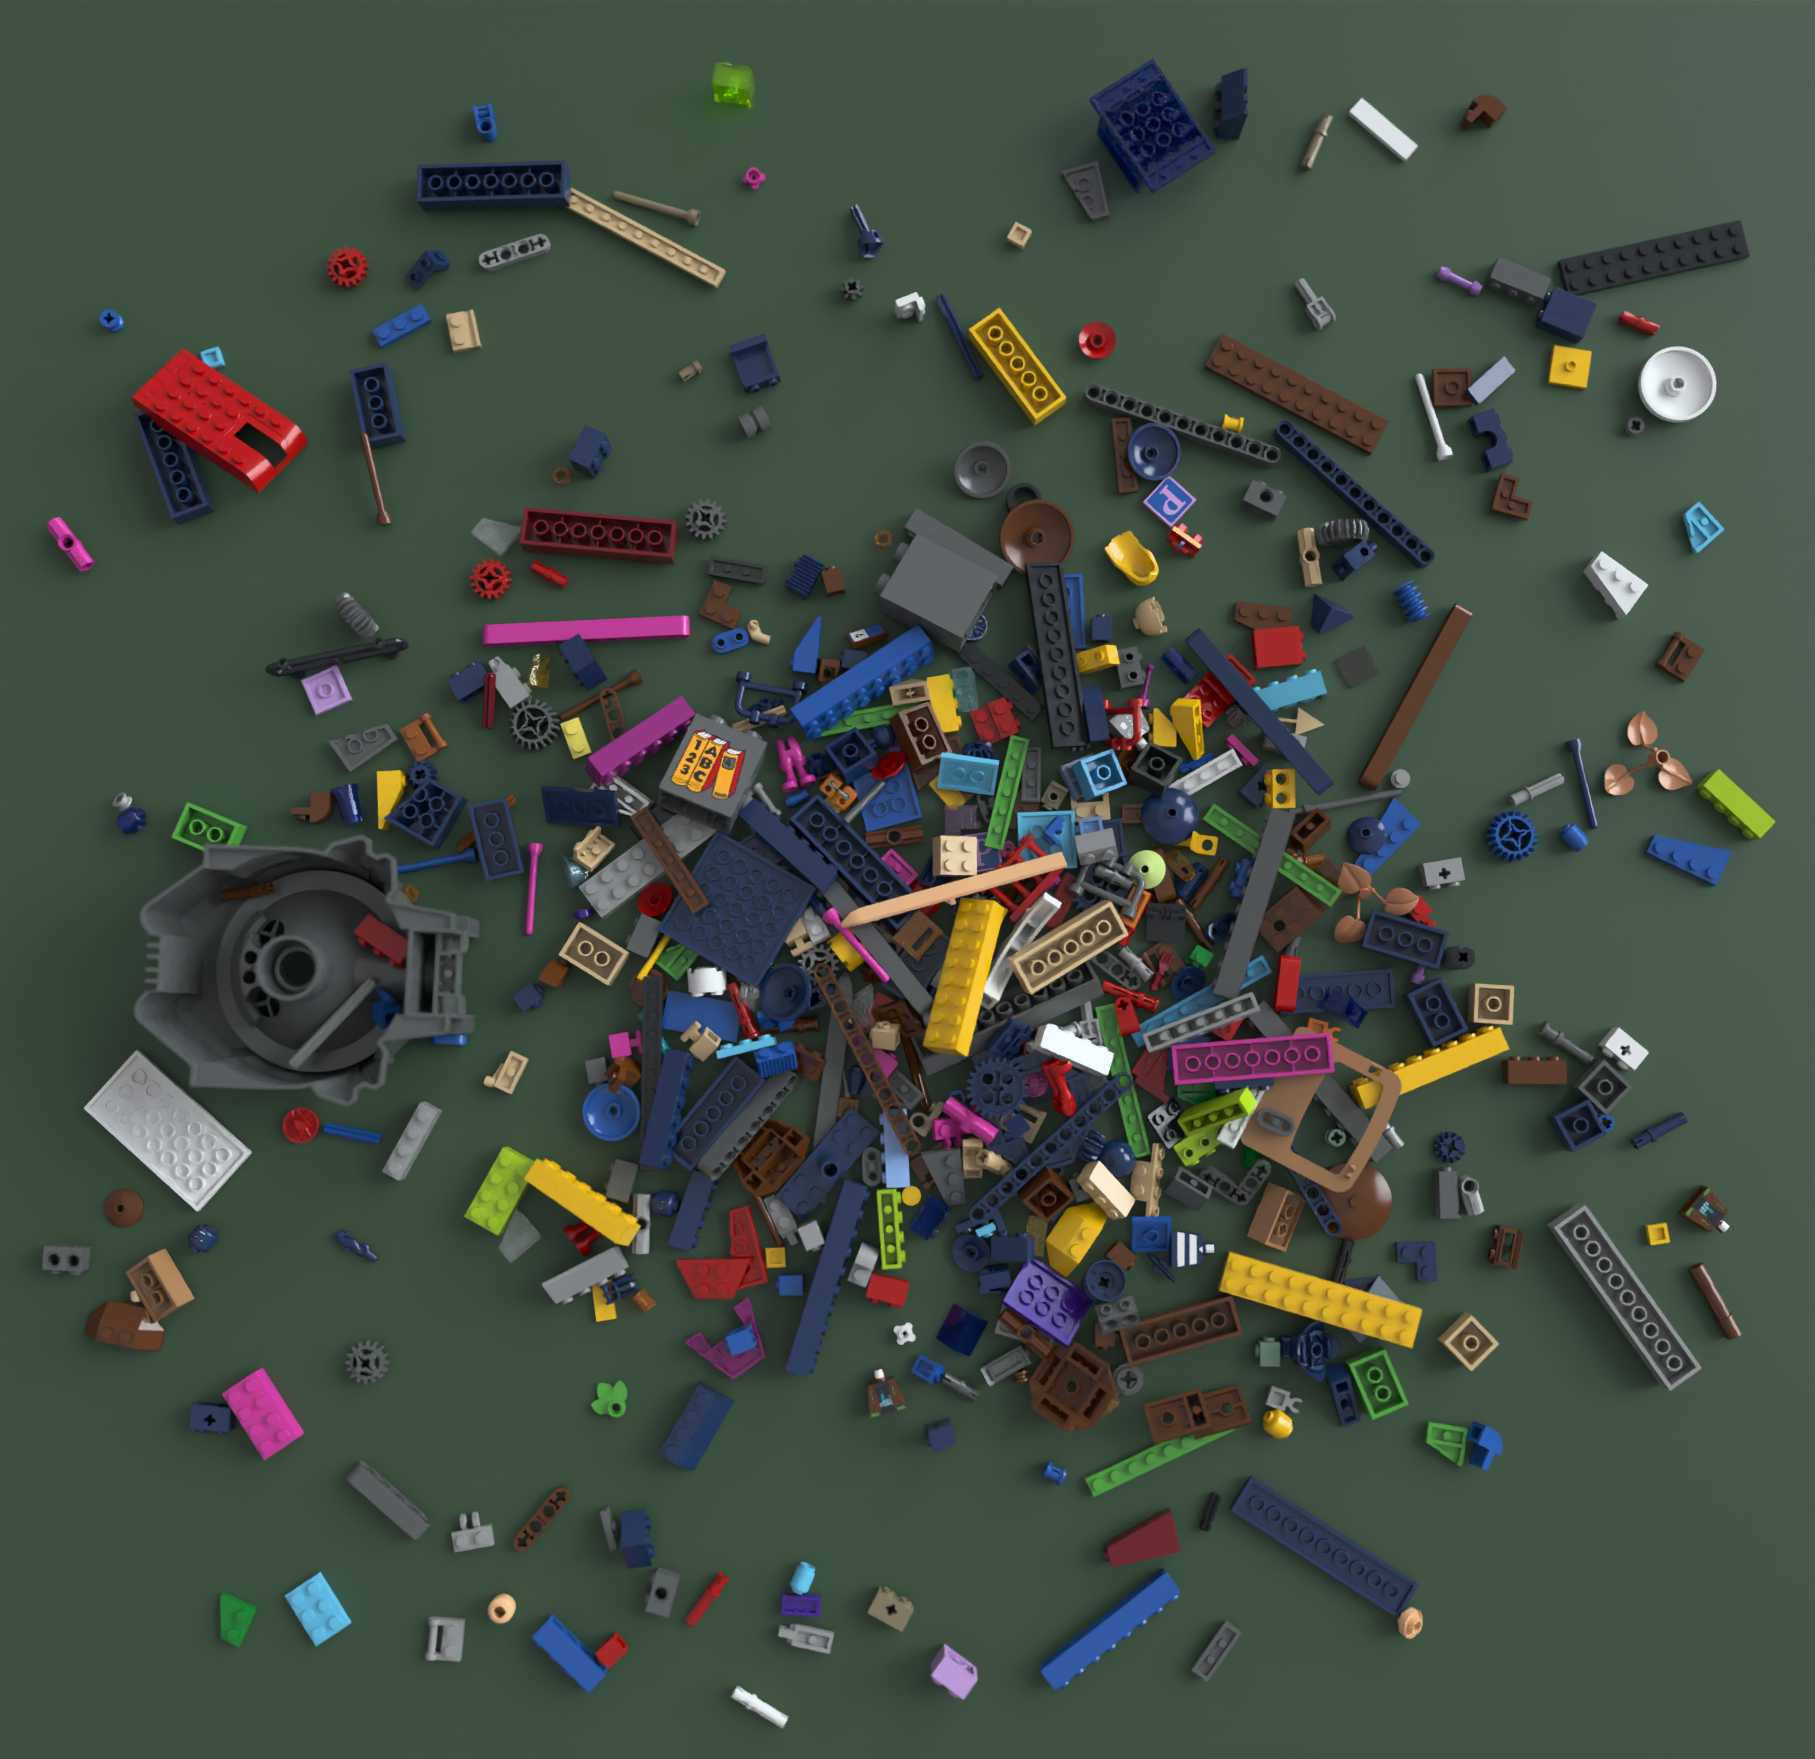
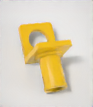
M1193 831L1192 836L1187 840L1174 844V846L1190 847L1193 853L1215 856L1218 837L1200 835ZM1205 840H1211L1213 843V847L1209 851L1202 848Z

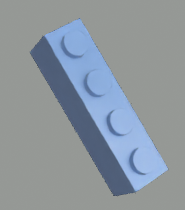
M899 1108L888 1109V1113L895 1117L900 1113ZM883 1111V1113H879L880 1125H884V1133H880L881 1144H885V1152H881V1162L886 1166V1172H882V1184L886 1183V1188L910 1187L908 1154L903 1150ZM899 1124L897 1127L898 1132L901 1134L907 1133V1124Z

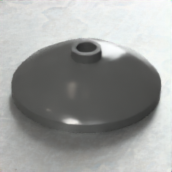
M977 441L966 446L958 454L954 465V475L957 484L966 494L976 498H987L999 493L1008 483L1011 474V464L1006 452L997 444L989 441ZM984 464L985 466L983 469H978V465Z

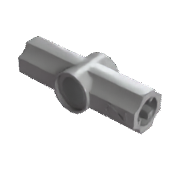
M633 1194V1216L637 1219H644L646 1222V1227L644 1229L640 1228L632 1239V1253L649 1254L651 1194Z

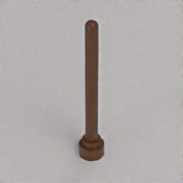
M363 432L360 438L378 508L377 525L392 523V517L385 509L368 434Z
M635 669L629 672L626 679L609 688L618 692L629 685L637 686L643 683ZM607 691L606 696H604V699L613 694H610L609 691ZM600 693L561 713L559 720L565 721L600 702Z
M752 1194L776 1245L782 1247L784 1241L762 1197L756 1198Z

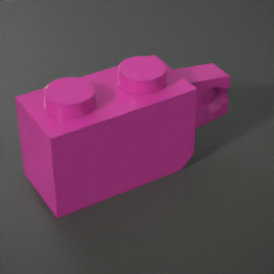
M860 1036L853 1038L854 1046L861 1047L863 1045V1038ZM868 1040V1042H869V1044H870V1046H871V1048H872V1042H871L870 1040ZM872 1048L888 1078L899 1064L896 1061L898 1057L890 1051L886 1054L881 1049ZM865 1053L862 1055L861 1060L864 1064L868 1065L873 1061L871 1054ZM873 1071L880 1079L882 1078L879 1071Z

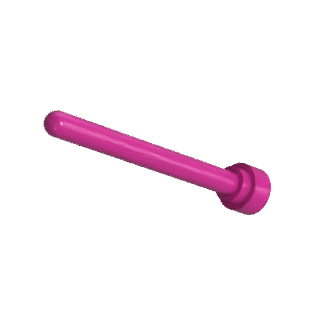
M527 843V851H529L528 855H530L525 924L526 935L533 933L538 856H540V852L543 849V844Z
M835 908L829 909L822 917L827 924L834 925L883 982H888L889 976L850 931L847 928L843 929L841 927L842 922L839 920V913Z

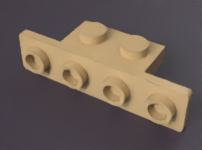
M1153 1143L1151 1162L1136 1160L1135 1167L1132 1170L1130 1194L1135 1200L1147 1201L1145 1217L1159 1216L1160 1180L1163 1177L1162 1160L1165 1157V1149L1162 1143Z

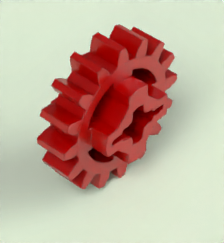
M345 246V251L338 248L339 253L332 252L333 259L328 258L331 264L326 266L328 271H330L328 275L341 288L346 285L348 289H351L352 284L357 288V282L364 283L362 278L368 277V274L365 272L369 270L366 264L368 261L363 257L362 252H357L354 247L351 251L347 246Z
M493 558L490 559V563H487L485 559L483 560V565L477 563L478 569H472L475 575L470 576V579L474 581L470 585L472 588H476L474 592L477 595L481 593L480 597L482 599H485L487 596L489 601H492L493 596L497 600L500 599V594L506 596L505 589H511L508 583H513L508 578L512 575L510 571H507L508 567L506 565L502 566L500 560L495 563ZM496 569L500 570L503 576L497 575ZM493 576L495 580H491V583H489L488 580ZM480 583L485 585L486 591L481 588Z

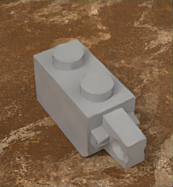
M498 656L488 662L493 673L496 675L497 690L513 711H515L514 707H521V702L526 704L529 699H533L530 695L532 690L526 682L523 684L520 681L521 674L516 667L511 668L508 664L506 665Z

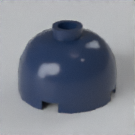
M1116 1139L1105 1143L1096 1161H1100L1116 1179H1120L1132 1172L1136 1164V1155L1134 1156L1131 1145Z

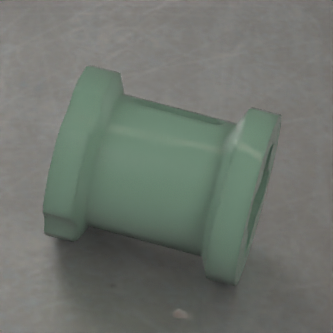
M1331 1128L1325 1132L1324 1139L1329 1145L1339 1147L1343 1145L1346 1136L1341 1130ZM1334 1134L1339 1136V1138H1336V1141L1331 1139Z

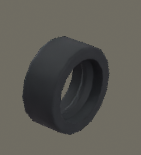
M1025 482L1014 485L1007 493V511L1009 512L1014 507L1013 497L1018 492L1027 491L1033 495L1034 499H1042L1037 487Z

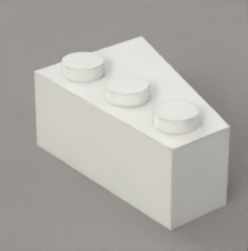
M1602 551L1593 557L1583 571L1596 590H1599L1606 599L1604 601L1607 605H1610L1614 610L1618 620L1628 614L1648 586L1647 583Z
M618 775L606 787L602 785L598 788L594 783L590 787V789L616 790L619 812L630 816L646 806L650 810L654 804L653 800Z

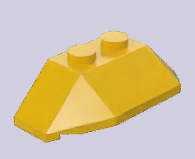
M1090 1202L1067 1207L1045 1239L1050 1267L1064 1277H1067L1080 1263L1108 1218L1106 1212L1099 1205Z

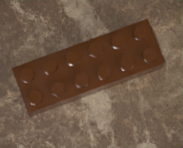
M1229 1293L1139 1318V1325L1118 1330L1129 1366L1243 1334L1232 1295Z

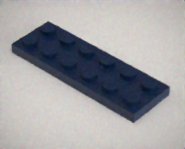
M1393 969L1300 974L1294 1013L1279 1011V1014L1396 1007Z

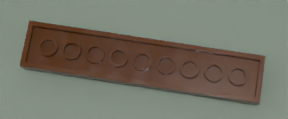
M1225 334L1221 335L1204 367L1369 455L1372 454L1389 420Z

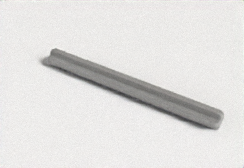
M368 978L289 1060V1064L293 1068H298L374 990L377 983L372 978Z

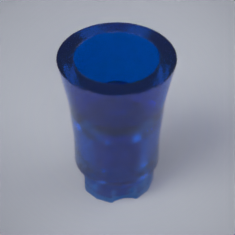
M357 783L330 790L345 826L364 822Z

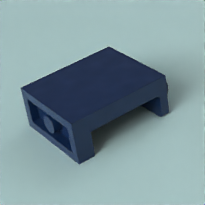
M765 334L729 346L745 394H753L760 391V388L766 386L774 387L778 382H781Z

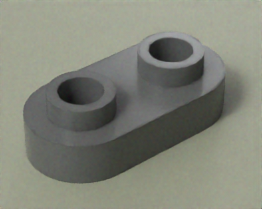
M1270 1108L1261 1109L1257 1114V1122L1261 1127L1279 1135L1289 1136L1295 1130V1122L1292 1118ZM1264 1115L1270 1116L1269 1122L1263 1120ZM1282 1123H1288L1289 1128L1283 1130L1281 1128Z
M868 1147L862 1153L863 1181L869 1186L878 1185L882 1179L881 1152L876 1147ZM869 1153L875 1154L874 1160L868 1158ZM874 1172L876 1178L870 1179L869 1173Z

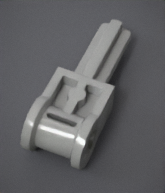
M1304 278L1295 282V287L1307 303L1305 312L1317 330H1321L1329 322L1333 323L1336 321L1334 311L1327 304L1323 296L1317 299Z
M1089 1001L1080 1005L1082 1021H1079L1078 1024L1082 1032L1081 1038H1096L1090 1040L1091 1044L1103 1046L1098 1018H1093L1091 1002Z

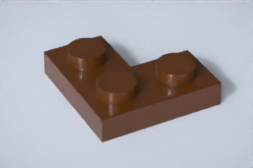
M1504 473L1500 474L1490 511L1524 521L1529 519L1533 501L1515 496L1520 478Z
M714 580L699 615L734 630L742 612L726 605L733 588Z
M907 998L873 1007L871 1010L876 1022L887 1021L892 1024H900V1031L904 1038L921 1034L923 1031Z

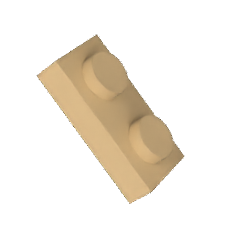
M510 1051L494 1086L509 1094H513L529 1059L514 1051Z

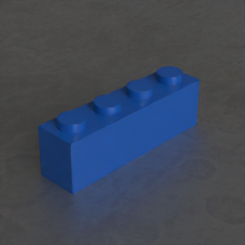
M553 1614L538 1628L532 1637L534 1643L540 1649L543 1648L547 1651L549 1658L555 1663L558 1662L563 1667L564 1673L570 1677L572 1676L582 1690H587L590 1693L608 1672V1668L605 1665L602 1666L596 1656Z

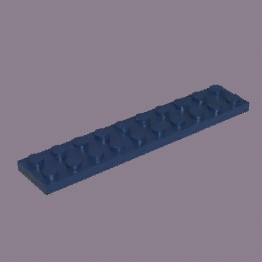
M1251 1475L1230 1507L1231 1511L1398 1619L1419 1586L1417 1582Z

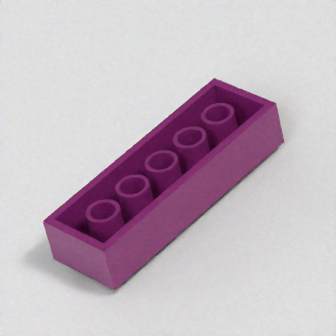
M682 696L588 757L584 769L598 788L602 785L604 787L608 786L614 781V777L617 775L623 776L630 770L629 767L634 764L638 766L645 760L644 757L649 754L651 756L656 754L662 745L671 744L677 735L686 734L695 717L694 711Z

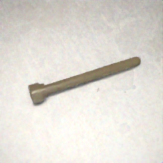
M619 191L613 193L615 199L684 218L688 224L698 225L700 219V211L698 210L684 211Z

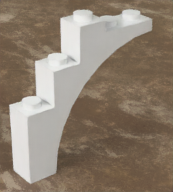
M1045 893L1017 919L1012 933L1002 942L996 958L991 962L981 1005L986 1009L990 1010L999 1001L1013 973L1006 958L1031 944L1043 926L1060 908L1061 902L1049 894Z

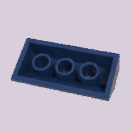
M701 1381L660 1450L659 1455L675 1465L695 1470L734 1400Z

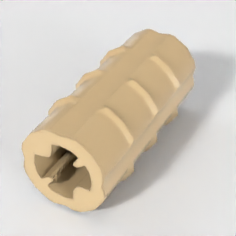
M983 1149L976 1155V1163L985 1170L988 1169L990 1172H994L996 1175L1004 1176L1013 1168V1163L1010 1160L995 1154L993 1151Z

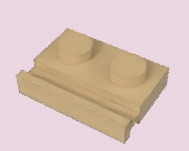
M473 309L467 312L462 311L446 315L454 353L472 350L477 347L481 348Z

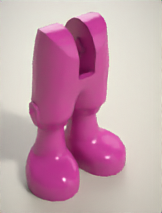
M794 735L787 737L789 747L791 748L789 750H786L783 739L776 741L780 761L779 767L786 773V782L781 787L783 792H792L800 789L793 766L798 771L802 788L809 787L817 782L815 775H809L805 769L806 757L803 756Z

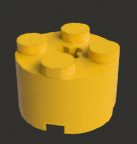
M848 927L847 929L850 931V933L857 940H859L857 936L854 934V932L850 929V927ZM840 932L827 941L828 945L850 972L865 961ZM860 941L859 943H860V944L865 948V950L869 953V951L866 949V947H865V946L862 944V942Z

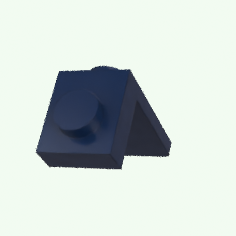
M425 250L405 277L415 290H419L435 270H447L450 267V263L441 251Z

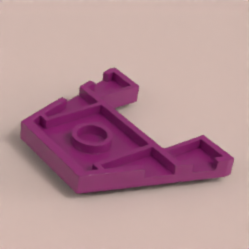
M749 1297L733 1308L744 1325L751 1323L758 1341L755 1348L732 1356L731 1351L727 1352L724 1341L726 1338L711 1347L701 1331L685 1341L689 1347H692L702 1357L708 1359L714 1366L733 1380L766 1357Z

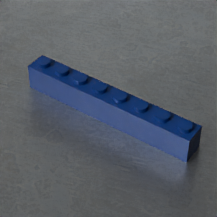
M1162 1568L1039 1665L1041 1673L1054 1690L1065 1687L1069 1683L1070 1678L1074 1675L1079 1676L1085 1670L1084 1667L1090 1663L1094 1664L1097 1662L1102 1653L1111 1651L1116 1646V1642L1121 1638L1124 1640L1130 1636L1131 1631L1135 1627L1143 1626L1149 1616L1152 1614L1156 1615L1163 1609V1605L1176 1600L1180 1593L1179 1588L1165 1569Z

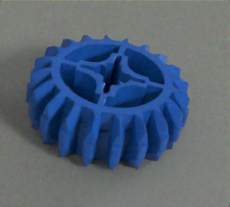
M1510 810L1508 813L1506 811L1501 812V816L1499 814L1495 815V820H1490L1489 822L1492 827L1486 828L1491 833L1485 835V838H1490L1491 840L1486 845L1493 846L1490 852L1497 851V858L1502 856L1503 861L1509 858L1510 862H1514L1516 859L1521 861L1523 856L1525 858L1529 857V852H1534L1535 850L1532 845L1538 844L1534 838L1539 837L1538 834H1534L1538 827L1531 826L1534 820L1527 821V814L1522 816L1521 811L1515 814L1514 810ZM1511 821L1518 823L1523 830L1517 829ZM1504 824L1503 835L1499 837V829ZM1519 833V835L1515 836V838L1505 839V837L1509 836V834ZM1525 835L1524 845L1520 848V839ZM1501 842L1507 843L1513 851L1506 849Z

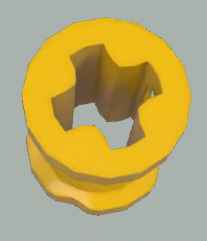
M1224 414L1221 428L1240 434L1244 419L1242 417L1239 419L1232 418Z

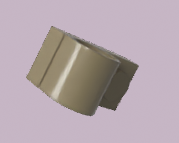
M940 1100L938 1103L933 1102L928 1110L930 1112L929 1116L922 1112L913 1113L910 1117L912 1128L925 1137L932 1127L931 1119L939 1117L945 1103ZM916 1116L924 1118V1124L920 1127L913 1124V1119Z

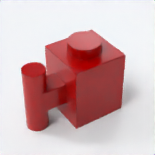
M1418 896L1419 901L1417 905L1404 915L1408 920L1420 921L1421 924L1434 927L1435 922L1427 916L1433 910L1421 896Z

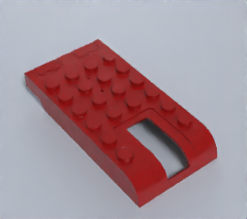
M182 349L132 396L133 405L149 415L158 426L257 493H260L308 444L303 432L292 421L185 349ZM245 424H250L275 441L284 450L287 456L275 469L264 456L234 436Z

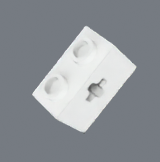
M1613 1027L1598 1044L1603 1049L1602 1053L1609 1058L1613 1057L1618 1061L1617 1065L1625 1071L1636 1070L1649 1054L1645 1048L1619 1027Z

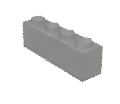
M427 1102L419 1103L382 1172L398 1181L406 1178L442 1110Z

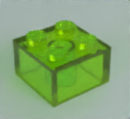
M716 62L711 83L715 101L751 108L756 88L753 69L743 65L739 67L727 62Z

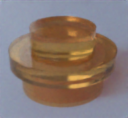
M410 883L406 884L402 892L410 902L417 901L419 895L417 888Z

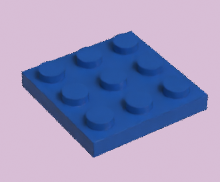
M907 762L895 776L881 779L886 785L861 810L867 832L922 818ZM871 772L865 773L853 781L856 793H858V801L879 781L872 776Z

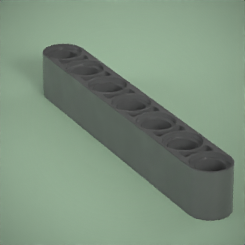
M791 1070L774 1074V1076L771 1075L700 1159L697 1165L698 1170L709 1179L717 1180L794 1089L799 1080L798 1075Z

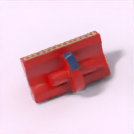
M1180 523L1177 527L1174 526L1166 537V540L1171 542L1170 545L1176 548L1173 554L1177 555L1180 551L1184 555L1188 554L1194 558L1202 546L1203 538L1198 534H1194L1191 538L1186 534L1188 528L1183 523Z

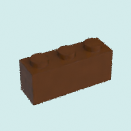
M1509 1056V1060H1502L1504 1084H1567L1566 1061H1560V1057H1547V1060H1540V1057H1528V1060H1521V1057Z

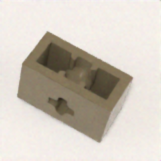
M879 1586L868 1606L867 1613L903 1632L913 1613V1605L906 1597L902 1596L899 1598L894 1595V1591ZM895 1605V1608L888 1610V1606Z

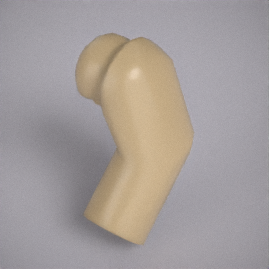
M751 620L747 626L751 639L768 645L771 636L761 633L759 622Z

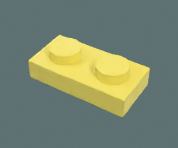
M579 717L560 724L574 760L592 754Z

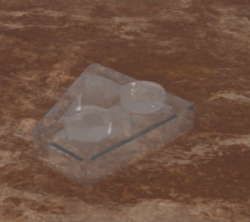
M519 1209L514 1211L499 1246V1250L510 1263H513L542 1238Z

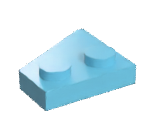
M1697 502L1682 515L1694 554L1700 552L1725 530L1700 502Z

